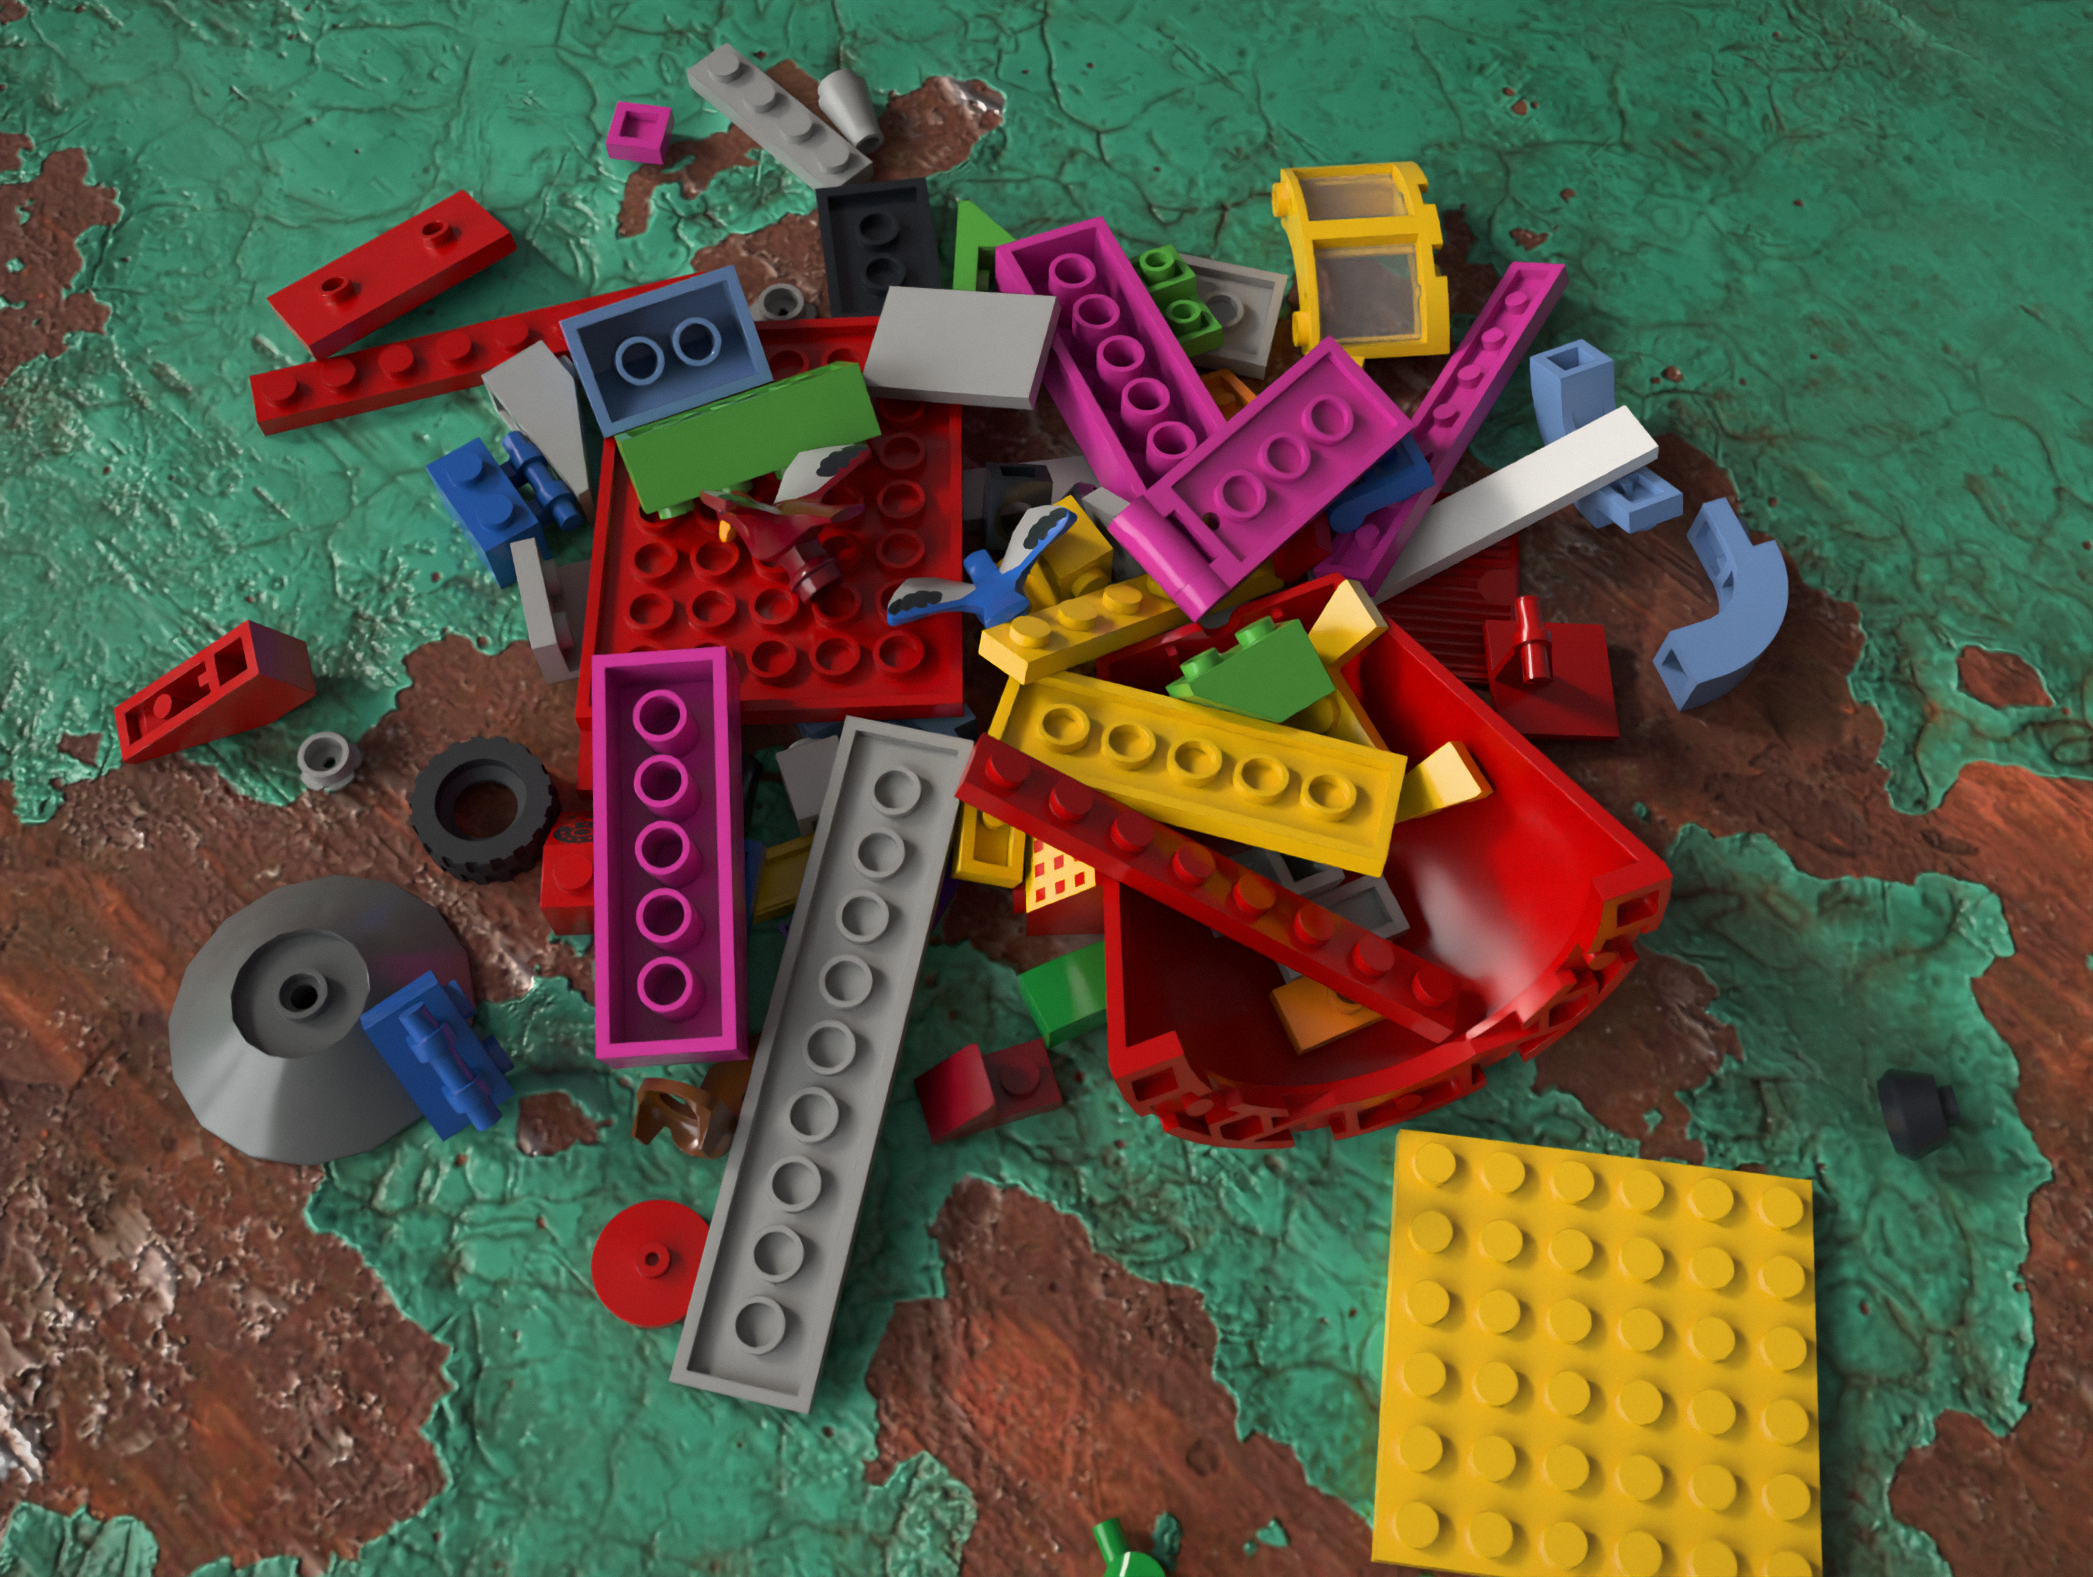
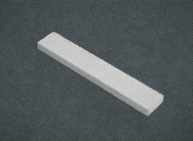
M1624 405L1435 503L1428 509L1376 595L1370 597L1375 605H1378L1658 459L1659 446L1628 407ZM1315 567L1307 572L1308 581L1316 579L1313 572Z

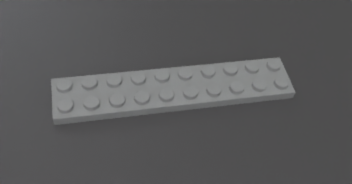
M846 715L672 1367L670 1382L812 1415L956 833L962 801L955 798L954 794L972 749L975 746V742L972 740Z

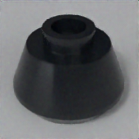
M1891 1068L1887 1069L1877 1080L1883 1116L1897 1155L1911 1161H1918L1952 1141L1949 1127L1963 1125L1952 1084L1937 1086L1934 1074Z

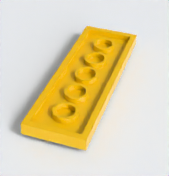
M1064 670L1026 685H1022L1009 676L988 732L989 735L1155 821L1381 878L1386 863L1408 758L1407 756Z

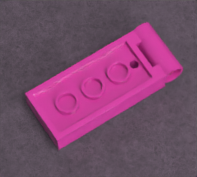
M1329 335L1152 487L1131 502L1110 523L1107 530L1195 624L1226 599L1400 445L1416 425Z

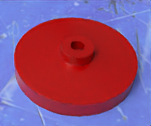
M669 1200L644 1201L621 1211L603 1229L593 1250L591 1261L592 1280L602 1303L618 1319L639 1328L660 1329L683 1322L686 1319L710 1229L709 1226L689 1207Z

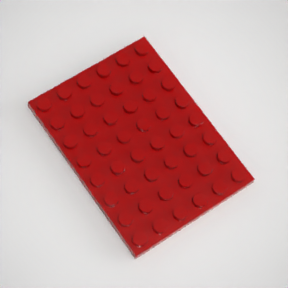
M880 316L753 321L774 381L635 428L837 361L858 363L863 374ZM870 397L882 434L866 440L872 449L873 457L865 465L839 481L822 502L828 505L864 504L865 510L851 520L825 525L817 536L826 552L832 553L839 559L838 565L847 577L829 595L807 606L797 594L790 591L788 585L790 577L786 568L778 561L766 562L752 556L739 532H737L731 542H723L720 539V525L716 510L704 504L700 496L693 498L696 508L687 513L664 520L660 519L658 511L646 514L642 509L614 435L604 438L575 720L580 731H592V655L726 646L739 669L741 725L845 721L846 715L868 720L964 717V611L935 613L896 626H890L887 623L888 604L894 592L907 578L936 577L964 583L963 405ZM774 471L752 478L754 489L746 493L757 502L767 505L774 504L782 480H777Z

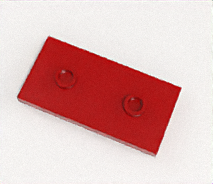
M462 189L266 299L277 317L317 362H321L512 254L518 248L511 233Z

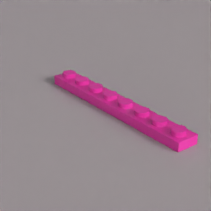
M1512 262L1411 419L1416 426L1410 433L1428 462L1436 485L1414 494L1407 500L1395 502L1365 515L1364 522L1353 532L1337 533L1332 541L1333 554L1317 564L1313 571L1316 579L1338 571L1346 579L1360 581L1369 597L1376 595L1569 284L1565 264Z

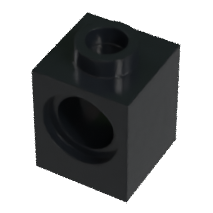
M986 462L980 529L986 550H994L996 555L1003 558L1006 554L1012 534L1019 522L1008 523L1000 519L1002 511L1008 505L1015 502L1028 504L1031 508L1051 505L1053 480L1046 465Z

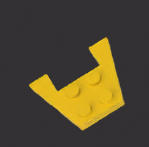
M1346 579L1338 586L1308 634L1336 690L1283 722L1276 724L1390 752L1340 672L1341 667L1389 629L1360 581ZM1449 741L1404 775L1394 824L1441 812L1442 809L1464 802L1483 799L1494 792L1462 741Z

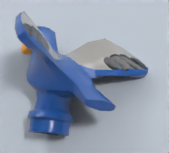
M1044 505L1027 509L1012 534L1000 569L997 567L991 554L986 549L973 552L964 560V567L973 584L936 577L907 578L894 592L888 604L887 623L890 626H896L935 613L964 611L974 613L984 627L988 629L1011 621L1016 617L1028 615L1033 607L1025 589L1028 573L1041 554L1077 521V515L1057 505Z

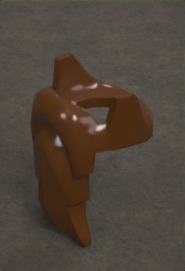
M762 1031L755 1035H750L751 1060L725 1061L713 1064L708 1069L700 1088L666 1078H645L636 1093L638 1108L631 1137L642 1145L648 1146L666 1126L670 1129L674 1144L683 1153L705 1160H715L724 1156L730 1150L733 1143ZM669 1094L686 1100V1103H680L679 1101L671 1097Z

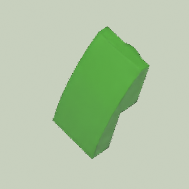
M1172 244L1148 250L1141 255L1128 259L1188 358L1223 346V327L1197 295L1196 275Z

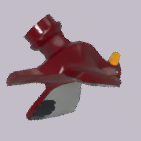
M856 444L799 452L784 472L780 489L772 505L757 502L743 490L723 493L702 489L699 496L704 504L716 510L720 525L719 537L723 542H731L737 532H739L752 556L766 562L778 561L786 568L790 577L788 584L790 591L797 594L806 606L811 605L833 592L847 577L838 565L839 559L832 553L826 552L817 536L825 525L851 520L865 510L864 504L828 505L822 502L839 481L865 465L873 457V452L869 445Z

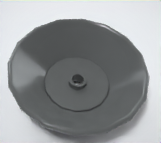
M331 875L278 887L224 920L186 967L168 1022L173 1080L201 1127L249 1158L313 1166L371 1152L424 1117V1114L364 1032L359 1016L430 970L434 972L443 986L455 979L476 1009L469 956L437 909L392 882ZM310 993H318L317 1001L312 1007L304 1010L299 1009L300 1001L304 996ZM475 1015L467 1020L471 1027Z

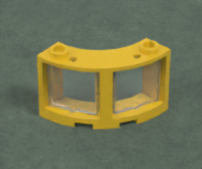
M1413 161L1281 168V182L1273 183L1272 210L1274 217H1281V226L1287 233L1292 249L1300 311L1293 313L1292 336L1294 346L1301 347V353L1304 356L1329 335L1350 356L1365 357V359L1450 354L1447 276H1441L1440 268L1437 264H1434L1433 250L1441 249L1443 245L1436 204L1423 202L1421 193H1427L1429 183L1422 169Z

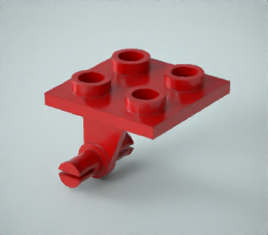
M1534 595L1522 596L1513 602L1516 621L1486 620L1482 627L1492 709L1524 738L1615 742L1620 737L1604 625L1543 622L1542 601L1540 597Z

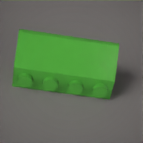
M837 361L614 435V438L642 509L646 514L658 511L660 519L664 520L694 510L696 507L693 498L699 497L702 489L723 493L743 490L746 493L754 489L752 478L774 471L777 480H782L784 472L799 452L849 444L868 445L867 439L882 434L859 364Z

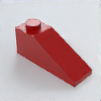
M251 620L243 622L114 708L123 762L135 765L273 723L317 695L306 642Z

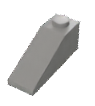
M540 340L481 376L495 411L512 432H522L529 443H534L547 460L548 470L556 481L560 480L566 483L576 497L574 506L583 517V520L591 527L596 521L597 498L585 412L577 390L583 385L572 362L565 355L557 359L546 344Z

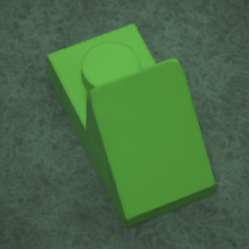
M970 200L958 201L953 290L990 292V283H995L996 246L1017 240Z

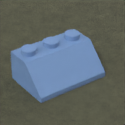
M734 264L558 321L604 438L774 381Z

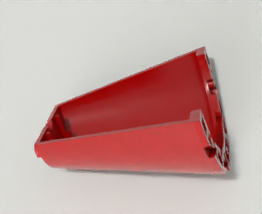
M1337 571L1312 581L1303 582L1298 586L1262 599L1242 604L1231 613L1229 622L1221 627L1205 628L1198 621L1195 624L1183 625L1178 629L1097 657V679L1170 697L1165 687L1184 676L1180 665L1214 647L1221 654L1239 644L1235 633L1257 620L1271 616L1276 624L1299 619L1308 635L1338 586L1346 578ZM1377 606V610L1389 629L1341 667L1340 672L1389 751L1408 757L1404 775L1449 741H1462L1494 791L1483 799L1464 802L1442 809L1441 812L1394 824L1386 863L1382 872L1411 927L1405 936L1392 941L1393 944L1462 979L1454 1032L1440 1044H1437L1386 1018L1298 1057L1269 999L1273 989L1286 984L1275 960L1226 935L1215 939L1208 926L1103 873L1108 1065L1122 1097L1140 1117L1150 1114L1158 1116L1164 1132L1172 1136L1198 1144L1221 1148L1250 1150L1283 1149L1295 1147L1291 1135L1294 1132L1329 1127L1334 1140L1337 1141L1387 1128L1446 1106L1487 1085L1486 1077L1482 1071L1485 1068L1509 1057L1516 1050L1523 1062L1526 1063L1585 1019L1615 990L1640 959L1632 947L1639 933L1641 932L1644 935L1657 930L1670 899L1674 877L1666 863ZM1159 822L1227 858L1253 848V845ZM1342 869L1346 878L1337 887L1366 875Z

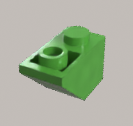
M1271 616L1257 620L1235 633L1239 644L1219 655L1216 647L1184 662L1180 665L1184 676L1165 687L1172 698L1272 723L1283 722L1336 690L1300 620L1294 619L1275 624Z

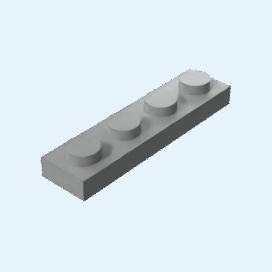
M727 42L686 71L689 86L814 191L818 188L864 184L874 177L873 163L870 159Z

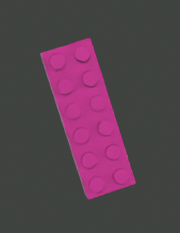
M1102 216L996 246L995 293L1057 296L1061 311L1042 381L1103 488L1129 503L1133 502L1227 423Z
M726 646L592 655L596 1059L614 1069L751 1060L739 669Z

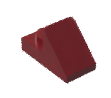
M1043 1038L981 1055L978 1043H973L914 1079L933 1146L1062 1108L1061 1094Z

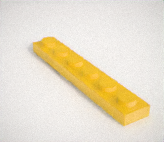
M1273 557L1206 616L1282 588L1284 580L1275 577ZM1146 573L983 630L978 654L1022 685H1026L1190 623L1192 620L1153 578Z

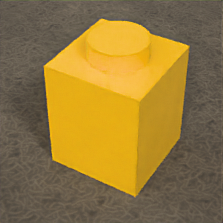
M1072 495L1053 505L1062 506L1077 515V521L1041 554L1030 570V573L1055 605L1065 600L1074 599L1103 589L1111 581L1113 547Z

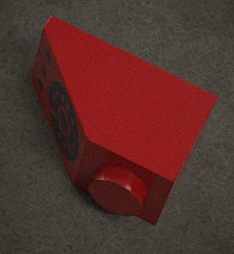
M593 811L560 812L543 846L540 909L556 936L594 935Z

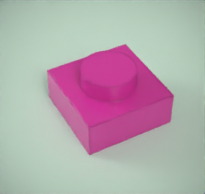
M618 101L606 140L609 158L663 165L675 124L672 108Z

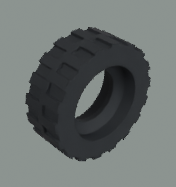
M484 736L471 737L470 741L463 743L457 741L449 745V749L440 755L436 753L428 761L429 765L423 772L420 771L414 781L416 787L414 792L410 793L408 803L412 809V815H409L411 826L435 864L442 871L448 870L451 872L455 879L463 882L472 880L477 885H490V882L499 880L502 883L514 880L513 876L522 872L526 874L535 868V863L543 857V846L560 812H562V805L557 797L559 794L537 755L535 757L532 756L529 748L518 742L516 745L509 742L508 738L495 736V739H486ZM487 782L507 786L517 797L518 810L514 821L505 831L489 838H475L459 829L455 820V809L459 799L467 790Z

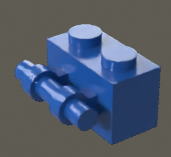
M520 431L510 432L503 438L502 446L508 453L509 459L501 465H498L478 437L425 466L444 507L501 590L517 581L510 543L535 537L543 560L553 559L542 528L556 521L563 531L569 532L579 527L583 521V517L574 506L576 503L574 494L564 481H556L547 468L545 456L534 443H529ZM529 483L536 496L535 499L525 503L516 489Z
M430 970L359 1017L364 1032L444 1142L471 1123L480 1132L490 1128L500 1120L502 1113L497 1106L515 1094L504 1074L515 1068V1066L493 1034L481 1041L467 1020L478 1012L457 981L453 979L443 986L434 972Z

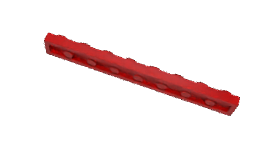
M705 272L692 273L326 358L321 362L312 361L249 376L257 423L263 434L268 436L485 385L481 375L540 340L546 344L557 359L565 355L573 364V359L558 321L704 274Z
M983 732L973 747L954 794L955 798L1437 1044H1440L1454 1032L1461 978Z

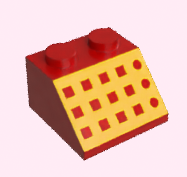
M1026 834L1024 875L1022 882L1012 889L1013 914H1026V936L1104 934L1103 873Z

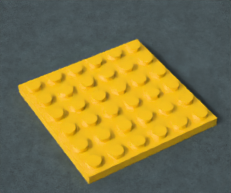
M1400 1129L1396 1135L1371 1562L1481 1577H1822L1812 1180Z

